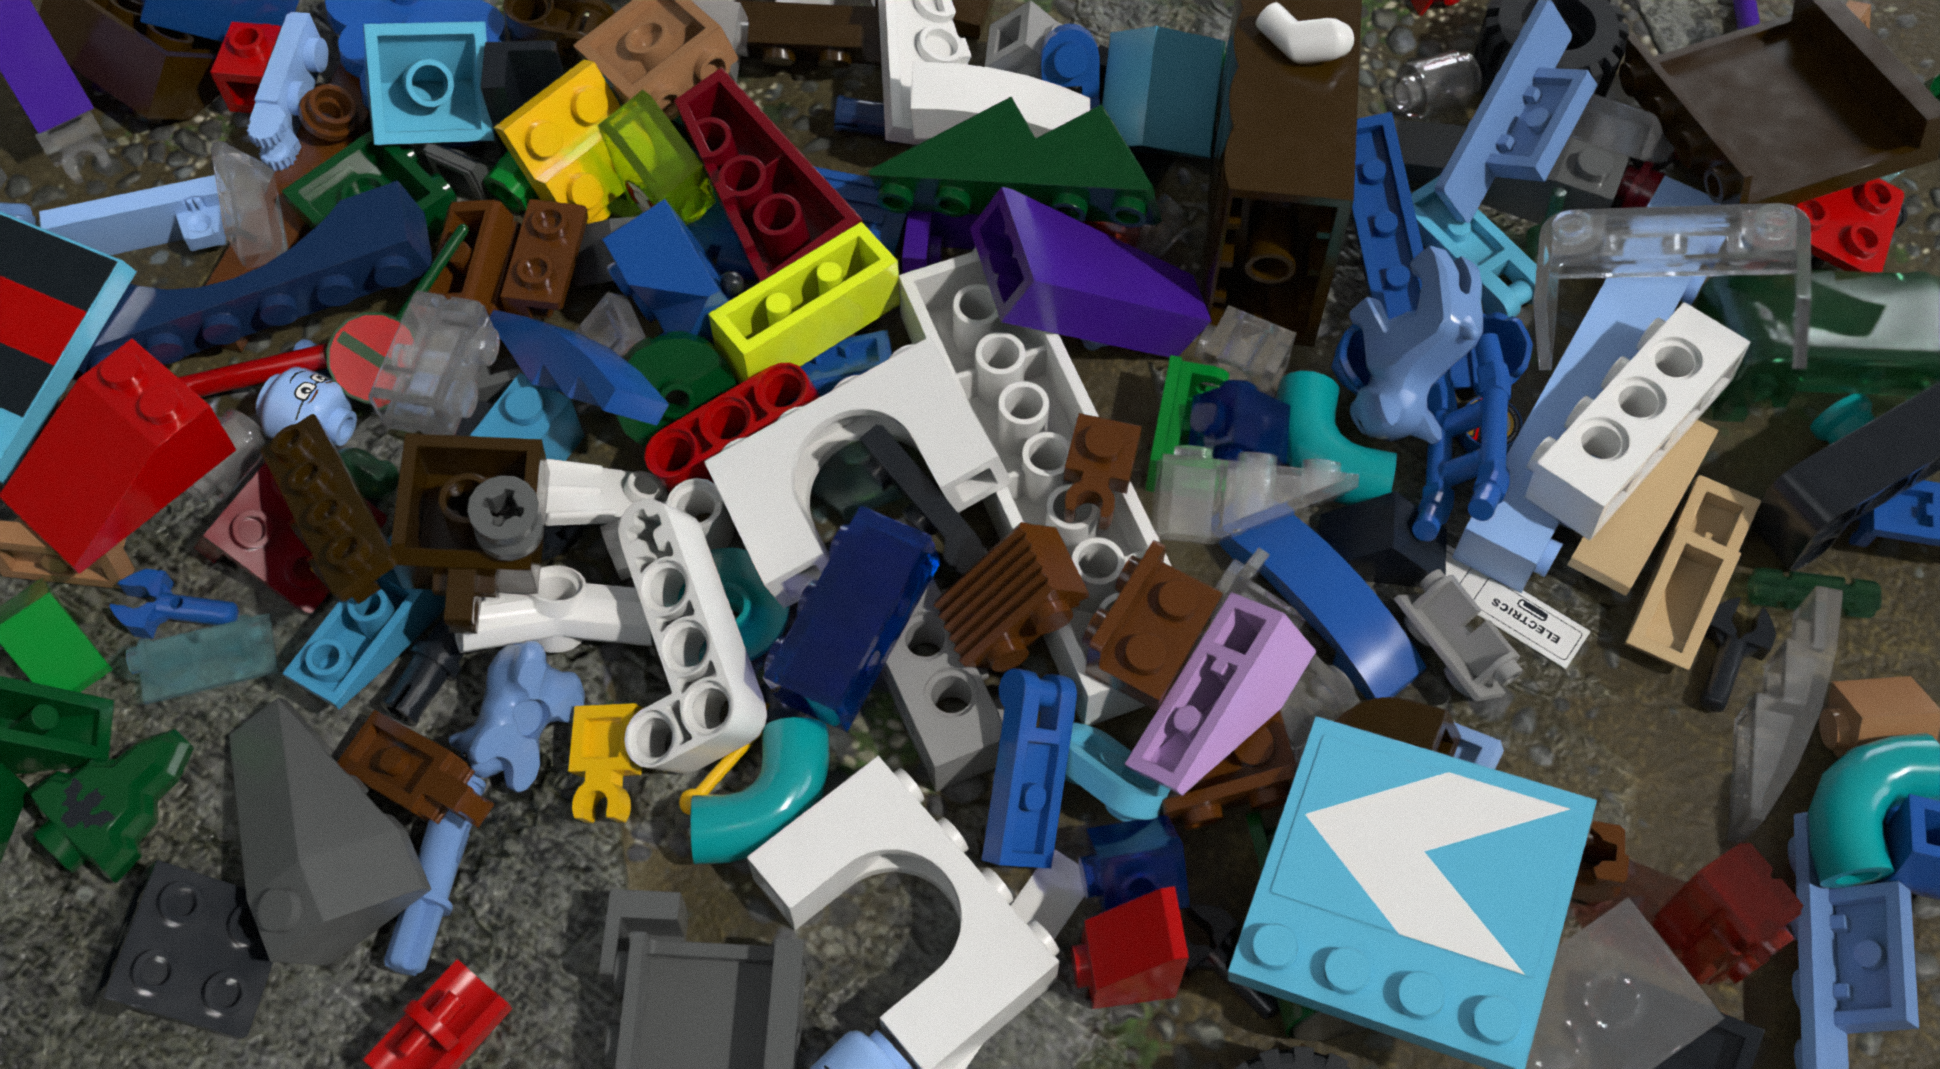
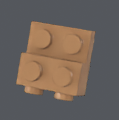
M632 0L573 45L582 60L595 62L619 102L630 113L635 114L637 119L648 130L660 120L671 121L680 115L674 101L676 98L721 67L729 74L731 65L739 60L722 27L691 0Z

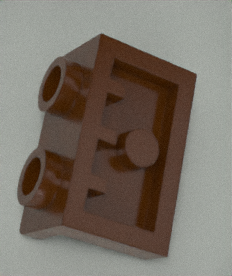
M529 199L500 296L505 312L543 322L544 318L552 317L554 310L563 308L589 217L584 205Z
M1153 540L1142 559L1135 555L1128 559L1114 588L1116 592L1120 593L1110 611L1100 607L1095 612L1084 632L1081 643L1088 647L1086 674L1158 711L1220 607L1223 593L1164 563L1166 545Z
M1281 709L1185 794L1180 795L1170 790L1167 799L1162 800L1161 805L1164 815L1172 824L1183 822L1187 830L1198 829L1223 821L1225 819L1223 810L1249 803L1251 811H1263L1286 804L1298 766Z

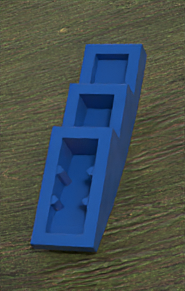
M498 310L492 311L488 319L531 384L564 393L566 397L600 406L603 411L657 426L669 406L668 402L639 370L612 349L568 329L525 316Z

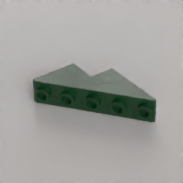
M1009 97L868 170L878 191L876 199L878 205L892 213L903 214L909 211L940 212L951 217H962L966 214L980 215L1000 188L1005 187L1013 189L1080 222H1110L1130 228L1142 225H1157L1162 222L1152 184L1102 104L1036 138L1013 98Z

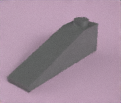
M1394 120L1407 179L1425 185L1441 175L1468 125ZM1571 133L1545 182L1495 177L1481 204L1594 243L1614 201L1630 157L1629 152Z
M276 698L229 735L246 896L270 962L329 966L432 890L407 830L393 815L384 814L366 795L369 789L357 776L347 774L330 756L328 744L287 700Z

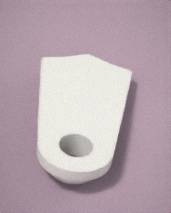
M547 459L550 477L545 518L546 526L611 523L620 519L625 510L635 501L645 498L664 502L667 501L669 496L661 482L649 472H630L603 468L601 465Z

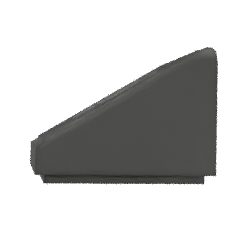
M427 143L423 150L434 173L441 175L452 189L477 200H490L493 194L488 191L483 179L497 163L463 148Z

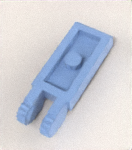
M290 12V14L286 15L254 99L256 103L249 119L250 124L247 125L248 130L246 131L251 142L256 147H262L259 148L261 151L259 153L261 161L265 167H268L269 170H274V172L277 170L282 171L285 168L289 169L288 167L294 165L293 162L297 160L295 156L299 155L301 144L296 137L301 125L298 114L299 105L303 96L308 91L314 89L319 73L325 71L328 63L327 43L320 37L310 13Z

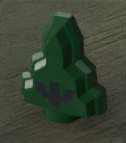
M172 729L138 741L117 759L93 758L72 774L56 771L27 792L34 805L37 806L43 817L47 820L33 835L73 874L89 861L106 878L118 883L142 857L140 842L158 823V801L179 782L194 747L176 729Z

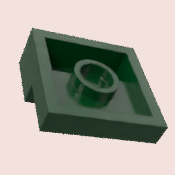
M372 130L281 191L288 206L313 230L325 219L340 200L399 181L425 213L429 242L443 232V223L448 206L452 202H457V197L446 180L438 173L429 176L422 169L419 158L408 144L374 145Z

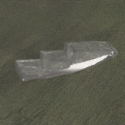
M1815 586L1793 613L1792 639L1787 638L1764 665L1763 693L1757 692L1734 719L1728 841L1742 843L1766 819L1799 765L1821 713L1837 652L1842 590Z

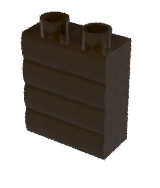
M1235 0L1219 94L1213 143V164L1208 188L1209 218L1203 249L1205 273L1201 296L1211 322L1202 331L1203 336L1315 347L1355 201L1362 0ZM1277 2L1297 21L1334 18L1346 23L1353 31L1354 44L1346 56L1335 60L1297 64L1290 60L1256 27V20L1263 9Z

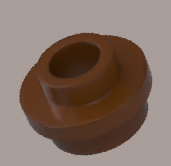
M333 84L319 85L308 91L303 96L298 109L299 118L303 126L314 136L327 141H340L348 138L355 131L359 121L358 110L352 95L342 87ZM322 113L329 114V115H331L333 118L327 117V116H325V115L322 114Z

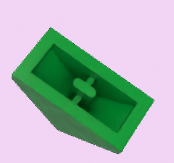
M43 578L0 606V645L33 683L81 693L113 670Z

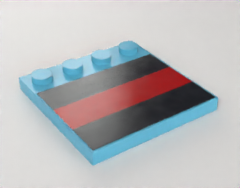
M1 211L0 483L6 485L24 459L137 271L123 260Z

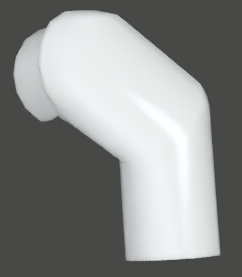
M1277 2L1263 9L1256 20V27L1290 60L1297 64L1335 60L1346 56L1354 44L1353 31L1346 23L1334 18L1297 21Z

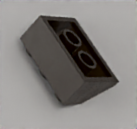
M142 0L42 1L39 16L71 70L78 71L90 79V85L96 91L116 97L129 106L128 111L135 118L152 124H162L164 119L190 120L221 94L210 72L222 46V41L140 22Z

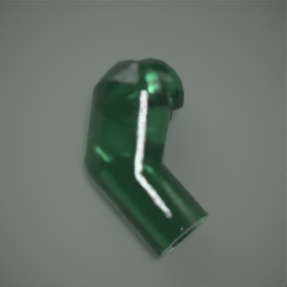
M356 447L338 450L364 498H381L385 494L393 492L398 486L399 472L393 463L387 460H378L369 452Z

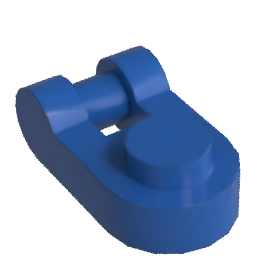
M1069 23L1057 26L1048 33L1042 43L1041 80L1062 87L1081 86V94L1090 98V110L1099 106L1100 57L1095 38L1090 31L1081 25Z

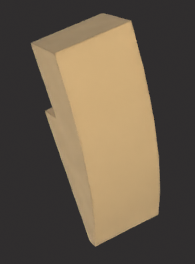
M1697 420L1590 541L1585 537L1582 538L1567 565L1627 596L1719 430Z
M1699 475L1692 482L1657 559L1624 645L1685 672L1689 671L1741 555L1739 552L1761 500L1702 475Z

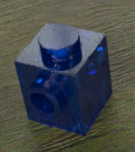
M1227 380L1222 382L1219 388L1194 395L1190 415L1188 454L1213 464L1214 471L1225 475L1244 476L1284 465L1287 460L1290 405L1258 391L1255 384L1244 380Z
M1160 815L1149 820L1138 819L1086 829L1089 855L1080 856L1078 859L1081 882L1085 897H1097L1103 912L1157 889L1173 886L1176 888L1179 909L1190 907L1183 843L1168 816Z

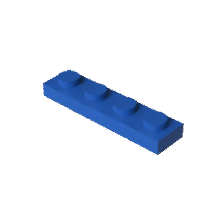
M1392 112L1358 118L1355 201L1351 217L1369 297L1380 300L1390 320L1407 311L1412 312L1418 308L1422 281L1413 274L1410 262L1424 249Z

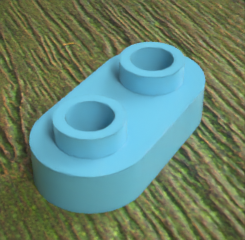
M1073 723L1065 780L1083 787L1103 802L1111 815L1129 823H1139L1143 820L1157 818L1162 812V800L1167 799L1170 789L1130 770L1125 765V762L1132 751L1110 735L1086 724Z

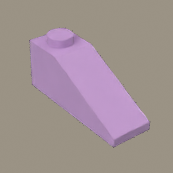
M1231 592L1128 757L1125 765L1130 770L1180 795L1185 794L1283 707L1316 653V650L1285 613Z

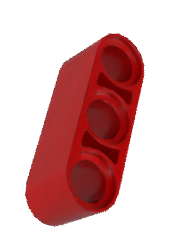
M791 362L772 365L656 433L646 446L644 455L646 466L669 493H671L675 486L689 479H707L714 483L704 461L720 453L731 441L749 437L776 422L787 410L805 406L821 396L800 366ZM798 397L791 405L785 406L791 399ZM743 429L736 437L731 438L735 432ZM688 461L685 466L677 470L683 462Z

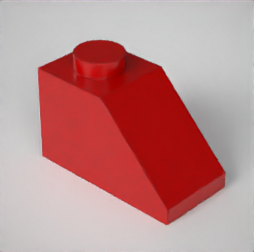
M1175 886L1157 889L1084 920L1081 944L1071 946V959L1077 989L1089 987L1092 1009L1176 998L1189 956Z

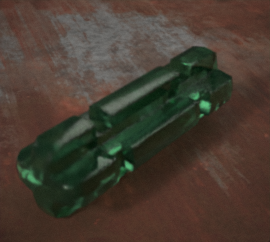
M1758 567L1753 570L1747 582L1748 601L1754 605L1776 607L1777 601L1783 602L1782 605L1786 609L1838 615L1839 609H1844V613L1847 616L1871 618L1880 610L1882 604L1881 586L1873 580L1852 578L1850 584H1845V578L1839 576L1790 571L1789 576L1786 577L1783 576L1784 573L1780 569Z

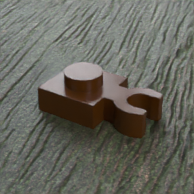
M1082 413L1078 414L1064 469V481L1075 483L1068 489L1065 496V522L1073 523L1077 508L1082 504L1090 503L1100 509L1098 529L1107 530L1113 520L1115 497L1112 491L1125 494L1128 492L1142 426Z

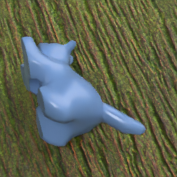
M535 640L503 646V649L498 651L488 667L486 690L475 724L462 732L451 735L448 738L449 744L461 752L464 761L475 771L473 775L487 778L504 771L506 786L514 792L525 791L534 782L539 770V738L544 728L551 722L559 721L572 724L574 706L584 705L585 692L581 679L574 672L559 671L552 668L546 662L544 647Z

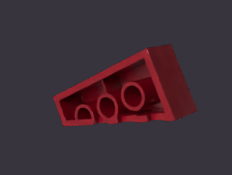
M722 67L674 100L689 140L757 284L858 223H863L862 218Z

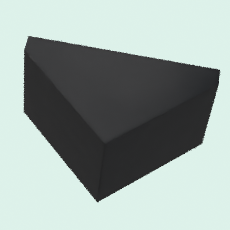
M1396 491L1320 515L1318 535L1344 558L1364 581L1421 588L1420 582L1437 569H1441L1446 576L1447 529L1441 526L1436 538L1432 541L1426 542L1416 538L1412 532V526L1419 513L1417 511L1418 507Z

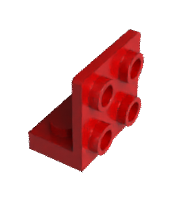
M1878 178L1748 219L1734 261L1756 271L1772 255H1783L1793 244L1871 284L1882 274L1904 199V192Z

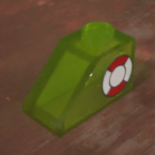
M641 90L597 125L626 198L641 213L665 199L685 225L688 226L690 223L699 220L706 210L716 203L704 165L646 91Z

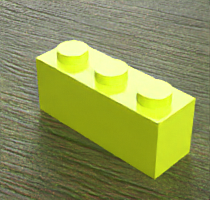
M860 222L708 313L714 346L724 354L735 379L740 384L778 363L791 362L801 367L900 305L898 260Z

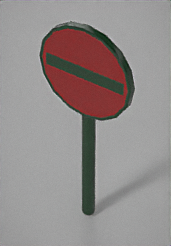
M466 224L457 226L396 317L383 312H363L346 319L333 332L326 348L327 369L333 382L339 384L348 397L365 404H386L401 398L415 385L422 369V349L415 333L406 323L468 234L469 228Z

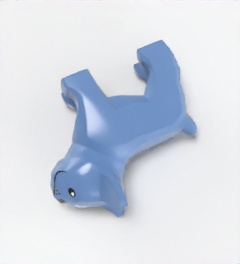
M1428 246L1410 262L1413 274L1422 281L1417 310L1407 311L1389 320L1380 300L1366 297L1349 312L1352 323L1359 326L1363 331L1366 367L1371 373L1367 386L1360 388L1355 400L1350 404V416L1358 431L1367 438H1377L1393 442L1411 435L1431 444L1438 443L1442 439V431L1434 415L1427 408L1429 390L1451 366L1476 346L1483 333L1482 281L1478 267L1463 256L1453 261L1445 249Z

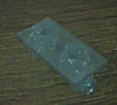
M269 613L249 617L248 614L240 615L237 621L150 641L148 638L139 639L137 647L126 650V660L130 672L133 675L140 674L142 697L145 705L278 673L271 615Z

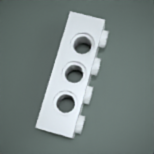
M1685 302L1667 321L1659 317L1656 318L1638 342L1637 350L1639 352L1631 360L1624 356L1620 357L1608 371L1601 384L1603 391L1595 400L1585 396L1574 407L1565 422L1564 428L1567 430L1558 440L1548 436L1537 447L1527 464V468L1533 472L1525 498L1590 541L1734 379L1750 345V341Z

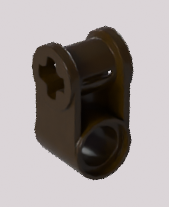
M504 0L503 4L510 41H554L557 44L562 66H567L571 69L582 61L573 45L616 13L609 4L602 0Z

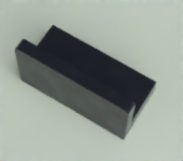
M551 40L485 42L480 88L493 127L564 75L556 42ZM494 129L503 157L508 149Z

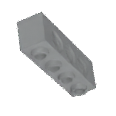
M904 517L832 544L834 564L841 576L838 581L935 792L995 768L1005 707L1000 702V698L992 700L983 682L989 678L988 669L965 667L959 662L960 655L953 650L955 644L948 639L950 633L943 628L945 622L938 617L940 611L933 606L935 600L948 588L939 591L931 573L936 571V564L927 541L921 536L914 538ZM897 590H905L914 594L911 599L903 602H895L886 598L889 593ZM922 643H931L941 649L938 653L928 657L917 656L910 651L913 647ZM953 697L963 700L968 706L957 713H946L939 710L936 704L945 698Z

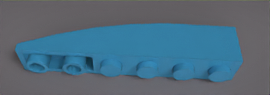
M522 373L516 376L470 435L478 437L542 439L546 459L562 461L567 460L585 437L571 399L554 390L531 384L526 375ZM391 535V536L389 537V539L387 540L388 543L390 544V546H391V538H392V535ZM391 569L377 579L381 589L362 603L358 604L352 597L345 602L339 601L282 674L298 686L337 709H341L389 666L445 609L446 596L434 595L432 590L403 589L394 569Z

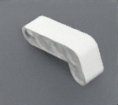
M644 498L635 501L625 510L620 518L618 535L672 694L640 710L632 717L626 728L625 747L631 760L641 767L688 774L713 763L755 740L765 727L767 710L702 527L697 519L690 514L657 500ZM685 583L686 587L684 595L678 602L679 590ZM706 641V654L702 661L699 662V650L703 642ZM728 699V714L724 722L720 724V710ZM671 730L672 742L671 746L666 752L665 741L669 731Z

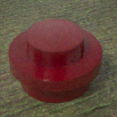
M1646 159L1641 169L1629 166L1615 195V198L1624 201L1619 213L1628 216L1631 211L1640 216L1643 215L1666 175L1653 169L1654 162Z

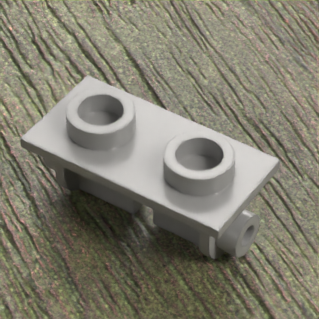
M1437 569L1420 582L1419 585L1425 591L1424 594L1397 595L1394 598V601L1406 614L1404 623L1409 632L1419 642L1434 649L1446 664L1444 673L1447 679L1463 695L1472 697L1474 701L1502 697L1506 694L1502 687L1510 684L1522 674L1523 670L1517 663L1520 655L1491 621H1484L1472 633L1466 629L1465 625L1482 610L1454 575L1445 576L1441 569Z

